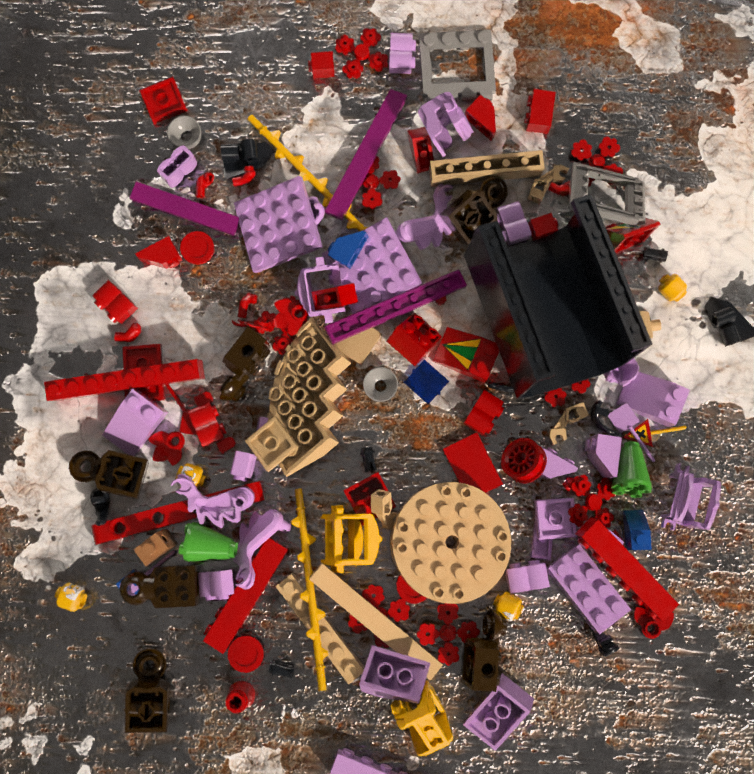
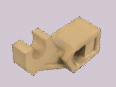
M556 165L540 178L534 179L527 199L540 204L549 187V183L551 181L563 183L565 177L560 176L559 173L567 174L569 168L563 165ZM543 186L544 188L542 190H539L535 187Z
M584 402L564 409L563 414L553 429L549 430L548 437L552 445L557 444L555 440L556 435H559L562 441L567 440L565 428L567 424H572L589 416ZM571 410L574 411L576 419H569V412Z
M378 489L371 495V512L377 515L383 528L392 530L393 519L397 513L391 511V492Z

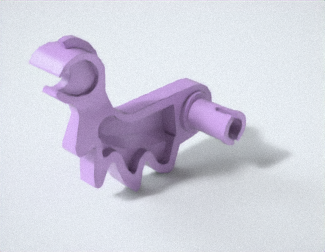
M439 184L435 188L433 195L435 211L432 216L408 220L398 226L395 233L400 242H415L418 248L423 250L429 246L431 241L434 247L440 246L443 232L445 235L452 233L440 215L447 208V203L452 198V195L446 196L445 192L453 188L451 185L443 186V184Z
M178 474V478L171 483V486L176 482L181 484V488L176 490V493L183 494L188 498V511L192 512L196 509L200 524L205 522V516L220 528L224 526L223 518L230 522L238 523L241 520V511L249 508L255 500L253 490L246 486L238 487L212 497H206L197 490L194 481L186 474Z
M270 509L263 515L254 512L250 517L249 526L241 523L238 551L236 557L232 558V560L240 567L236 580L241 581L243 579V581L235 584V586L246 590L250 589L255 581V571L251 562L254 551L276 531L279 530L286 534L287 531L291 530V523L283 519L281 512L275 509Z

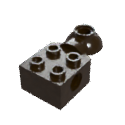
M490 177L481 184L478 192L467 190L440 214L460 243L469 245L478 226L497 221V212L493 208H497L504 203L508 195V187L501 178ZM493 188L494 193L490 196V190Z
M249 326L223 358L222 362L236 375L227 378L221 386L220 400H233L237 402L246 391L243 385L250 378L249 375H253L259 367L257 364L261 359H266L271 352L269 350L271 346L268 341ZM249 351H253L252 354L246 356Z
M83 450L77 452L71 458L69 472L79 482L95 480L97 489L100 491L138 500L149 461L108 450L100 458L92 451ZM86 462L91 463L89 471L83 472L81 470L82 464Z
M199 564L154 567L149 577L142 572L129 573L120 583V595L130 605H140L150 599L155 608L197 606L200 604ZM133 583L136 584L139 588L137 594H134L131 591V586Z
M491 608L487 611L482 622V630L486 638L471 637L467 638L464 643L461 683L473 691L496 692L497 686L500 683V675L498 673V665L501 664V653L499 652L500 636H505L507 632V620Z
M144 649L133 660V671L138 679L131 682L125 692V733L167 732L170 722V683L161 678L167 664L164 655L157 649ZM152 660L155 666L149 667L145 661Z

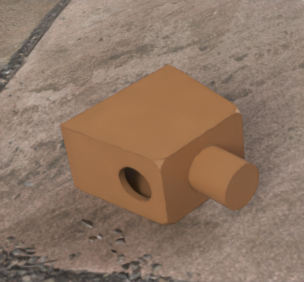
M164 529L154 533L136 547L134 551L146 567H150L176 547L178 542L168 529Z

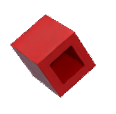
M333 51L311 53V60H308L309 72L313 73V79L335 77Z
M552 213L530 219L528 223L532 240L547 237L559 228L556 218H553Z

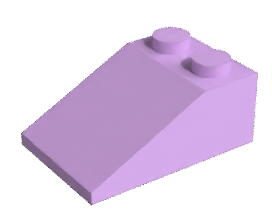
M638 372V376L629 385L622 387L616 405L621 406L627 402L634 413L666 427H672L677 424L690 390L671 381Z
M132 389L118 407L102 435L126 454L136 456L168 414V411L139 389Z
M372 645L359 683L361 692L381 698L419 704L430 662Z
M501 673L497 691H487L463 725L496 751L531 712L534 698Z

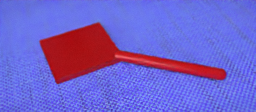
M169 384L165 385L183 410L179 432L197 435L188 414L189 409L184 407Z

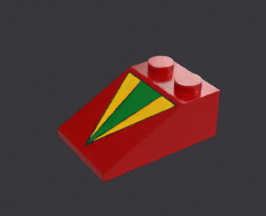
M645 218V224L643 225L637 224L633 226L625 223L616 225V223H613L605 228L615 253L643 243L661 224L659 221Z
M447 327L433 362L485 384L499 354V349L496 342Z

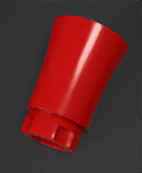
M246 681L233 683L228 690L225 700L226 708L232 713H240L250 707L255 700L253 686Z

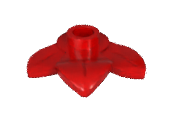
M289 299L276 301L274 305L280 313L275 316L272 325L279 329L287 328L290 336L296 335L303 322L307 319L308 313L302 304H294ZM300 310L302 316L297 317L295 311Z
M238 319L239 323H236L232 320L233 325L237 327L249 326L255 332L261 334L269 331V323L254 319L253 323Z
M159 431L150 436L148 440L157 446L153 453V461L163 462L168 460L172 466L180 462L182 448L185 444L183 434L176 431L171 433ZM174 438H178L179 440L178 444L176 445L173 444Z
M641 607L635 608V621L641 626V631L647 638H657L662 630H667L672 625L674 619L673 612L662 622L656 618L655 620L651 619L645 613V607L644 609ZM649 625H653V631L651 632L648 631Z

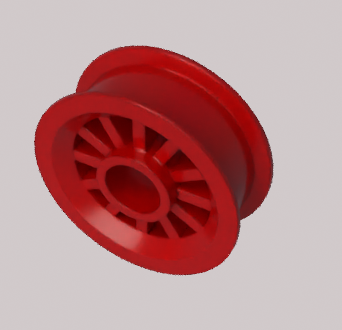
M519 438L511 442L505 448L501 457L503 471L514 481L522 484L533 482L539 478L547 464V456L544 449L529 438Z

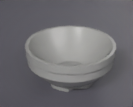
M190 116L175 118L171 121L167 130L170 142L177 148L182 145L187 149L194 148L200 142L202 136L199 123ZM184 133H191L192 138L189 141H183L182 135Z
M373 368L364 377V392L373 401H388L397 392V377L388 368ZM378 381H383L386 384V389L382 392L375 389V384Z

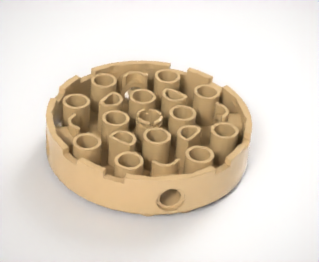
M439 483L416 492L401 507L394 519L391 530V555L402 579L422 596L440 603H465L486 594L500 580L510 558L511 534L502 510L485 492L464 483ZM449 536L455 542L450 548L446 546L445 542Z

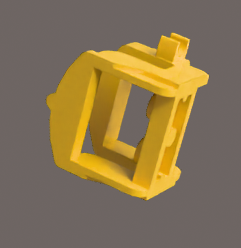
M331 505V514H322L321 519H325V559H321V563L331 565V571L334 573H343L344 565H372L378 554L379 543L382 541L373 514H344L343 505ZM342 519H348V558L342 559ZM359 519H364V559H359L363 548V530Z
M427 680L425 681L419 704L416 703V709L412 707L410 702L401 700L391 702L390 706L397 726L402 730L409 729L413 746L418 756H427L450 745V742L453 740V734L446 711L433 686ZM437 707L440 713L434 716Z

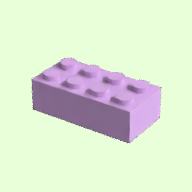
M580 544L572 547L546 567L548 573L596 634L600 635L631 610Z

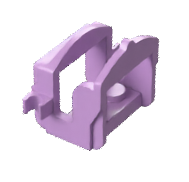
M450 92L441 93L422 105L418 110V114L432 142L442 157L447 155L446 150L453 144V140L446 128L447 125L453 123L464 141L471 137V133L474 132L463 110L457 105Z
M316 257L317 266L301 269L295 295L299 298L300 303L310 317L324 315L325 324L333 323L332 314L345 312V306L315 311L309 272L331 269L332 273H328L330 285L334 284V287L340 286L342 282L339 263L325 265L324 257Z
M678 463L673 473L670 474L671 478L678 479L670 514H660L662 518L661 527L665 528L666 524L670 523V530H674L676 524L688 528L710 530L720 505L721 482L703 477L694 478V475L689 473L690 466H685V470L682 471L680 469L681 463ZM702 487H713L704 523L694 521Z

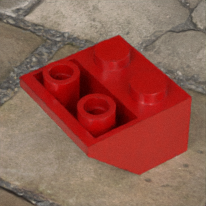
M413 313L396 327L386 342L411 364L416 366L440 341L442 336L436 329L429 326L421 316Z
M379 472L343 491L356 514H373L374 518H377V515L371 512V495L378 489L388 491ZM391 497L392 509L396 508V505ZM359 519L360 523L364 525V519Z

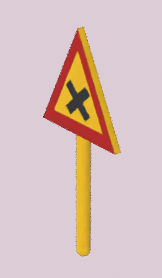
M647 419L634 428V431L644 445L653 447L651 435L684 430L687 427L678 426L650 431ZM631 432L622 437L638 442Z

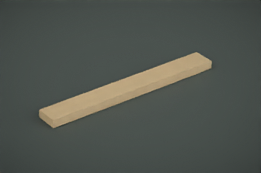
M323 563L309 577L310 581L395 652L430 662L426 677L430 681L443 666L433 655Z

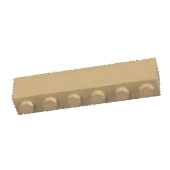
M539 150L430 161L429 175L431 187H436L439 184L444 186L484 182L490 177H499L502 180L539 177L545 168L543 152Z
M293 572L276 585V588L307 630H309L311 624L308 602L299 597L306 588ZM325 615L318 621L321 646L328 651V658L346 682L350 684L363 674L365 667Z

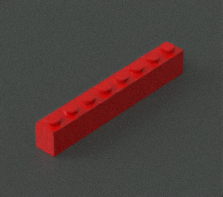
M192 359L46 381L44 386L47 401H61L205 379L203 361Z

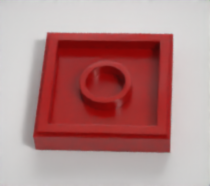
M173 77L139 90L153 124L188 111Z

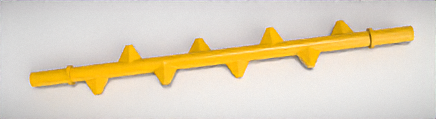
M251 114L247 120L277 149L274 157L276 159L286 158L300 172L299 176L303 177V181L308 180L324 196L322 205L327 207L333 197V194L326 188L328 179H317L302 164L304 157L302 155L294 156L279 141L281 134L279 130L270 132L266 126ZM350 205L344 216L348 220L346 228L348 230H365L367 227L350 212Z
M302 488L295 489L298 516L291 520V524L299 528L302 552L297 555V559L304 565L306 590L299 597L308 602L311 628L306 631V636L313 641L316 666L314 669L317 675L318 691H325L327 687L323 659L328 655V651L321 646L318 622L325 616V612L317 608L314 583L309 580V577L314 573L312 571L309 546L316 541V538L307 532Z

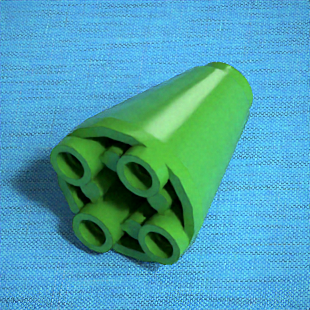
M638 442L624 443L619 457L617 477L613 478L611 484L612 494H630L632 498H641L642 494L652 492L651 480L642 449Z
M200 523L186 524L184 530L186 536L184 542H181L179 547V554L183 555L184 561L223 560L236 557L238 542H234L233 539Z

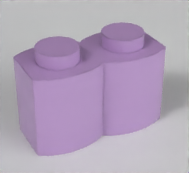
M391 33L389 73L411 74V68H415V57H412V51H416V40H413L412 33Z
M182 145L172 153L171 158L164 160L159 165L157 172L161 179L173 188L183 180L184 175L189 174L195 169L197 161L193 153Z
M519 201L497 208V221L503 230L501 232L508 246L530 239L531 231Z
M235 451L230 471L233 479L247 482L248 478L252 479L257 459L254 454Z
M540 559L530 560L528 565L521 566L520 562L511 563L509 568L505 570L508 592L510 593L550 587L546 563H540Z
M232 569L198 573L199 596L205 597V600L229 599V595L234 594Z

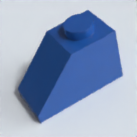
M359 231L337 238L335 242L330 244L328 256L351 269L369 238L368 234L365 231Z
M623 510L625 548L627 550H652L650 527L644 511Z

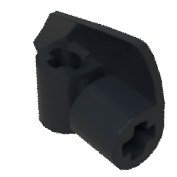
M245 139L241 143L221 144L224 179L227 180L245 174L244 168L246 166H253L254 170L264 167L274 153V150L267 142L258 143L255 139Z
M709 297L704 308L712 326L718 329L725 347L754 337V327L731 302Z

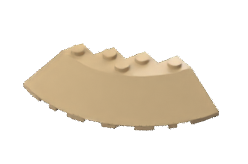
M312 317L299 329L291 345L286 347V353L282 361L279 360L274 373L276 376L268 397L270 399L269 413H267L268 421L276 416L299 446L298 449L279 463L286 477L323 457L339 443L329 428L343 417L333 402L347 390L337 375L347 368L351 362L336 344H331L326 332Z

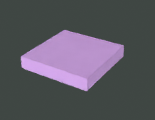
M574 498L534 500L537 540L577 537L575 535L577 532L576 525L570 522L568 509L574 507Z

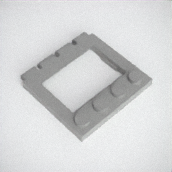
M491 30L419 33L423 98H427V102L444 92H450L456 102H458V96H461V101H475L476 95H482L484 98L493 100V94L496 93ZM474 47L483 50L482 66L485 81L432 84V66L429 52L437 49L451 51V49L455 48L468 50Z
M573 162L570 176L568 209L574 211L571 205L573 199L588 195L589 178L625 186V211L603 204H596L601 218L633 226L645 224L644 181L629 175Z

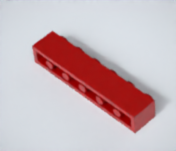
M590 517L575 533L579 538L577 542L584 549H589L593 553L591 556L596 562L605 565L606 568L604 570L612 578L616 577L620 581L618 585L626 592L629 591L633 595L631 598L639 606L643 605L646 608L645 613L651 619L655 620L656 618L664 622L677 608L679 603L598 519Z
M272 537L258 547L259 552L256 557L252 555L251 562L255 571L253 586L247 590L236 587L234 594L229 595V599H225L227 603L224 608L220 607L214 617L217 619L214 624H209L203 633L206 636L203 642L222 654L229 648L289 551L288 547ZM243 579L241 581L236 580V583H241Z

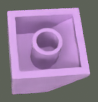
M596 434L589 437V440L585 442L587 457L603 478L617 477L622 437Z

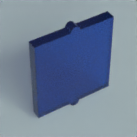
M424 359L416 369L412 370V374L404 381V384L429 405L437 395L441 394L440 391L449 381Z

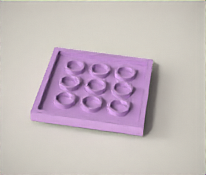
M297 176L234 202L254 273H259L323 248L303 177Z
M387 217L363 230L368 234L369 238L351 269L339 263L342 285L350 283L355 285L358 302L348 305L353 314L423 284ZM328 250L322 253L327 265L338 263L328 256Z

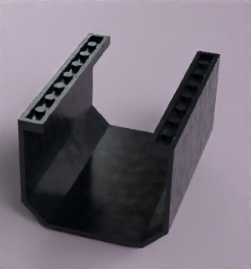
M592 194L573 199L571 205L575 214L565 227L547 237L508 248L498 221H494L477 227L464 254L517 399L531 398L603 375L627 364L653 345Z

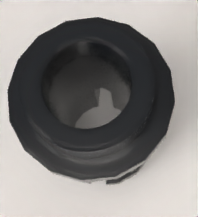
M644 247L642 259L657 260L659 263L666 262L668 251L664 248L659 250Z
M372 447L361 449L360 455L363 458L364 472L377 470L373 454L375 450Z
M271 660L268 673H272V676L281 675L292 679L295 665Z

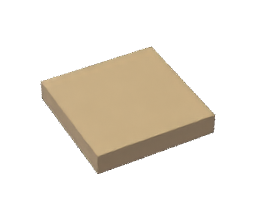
M371 328L340 341L336 345L346 357L362 366L382 336V333Z
M276 416L245 440L267 472H270L299 448Z

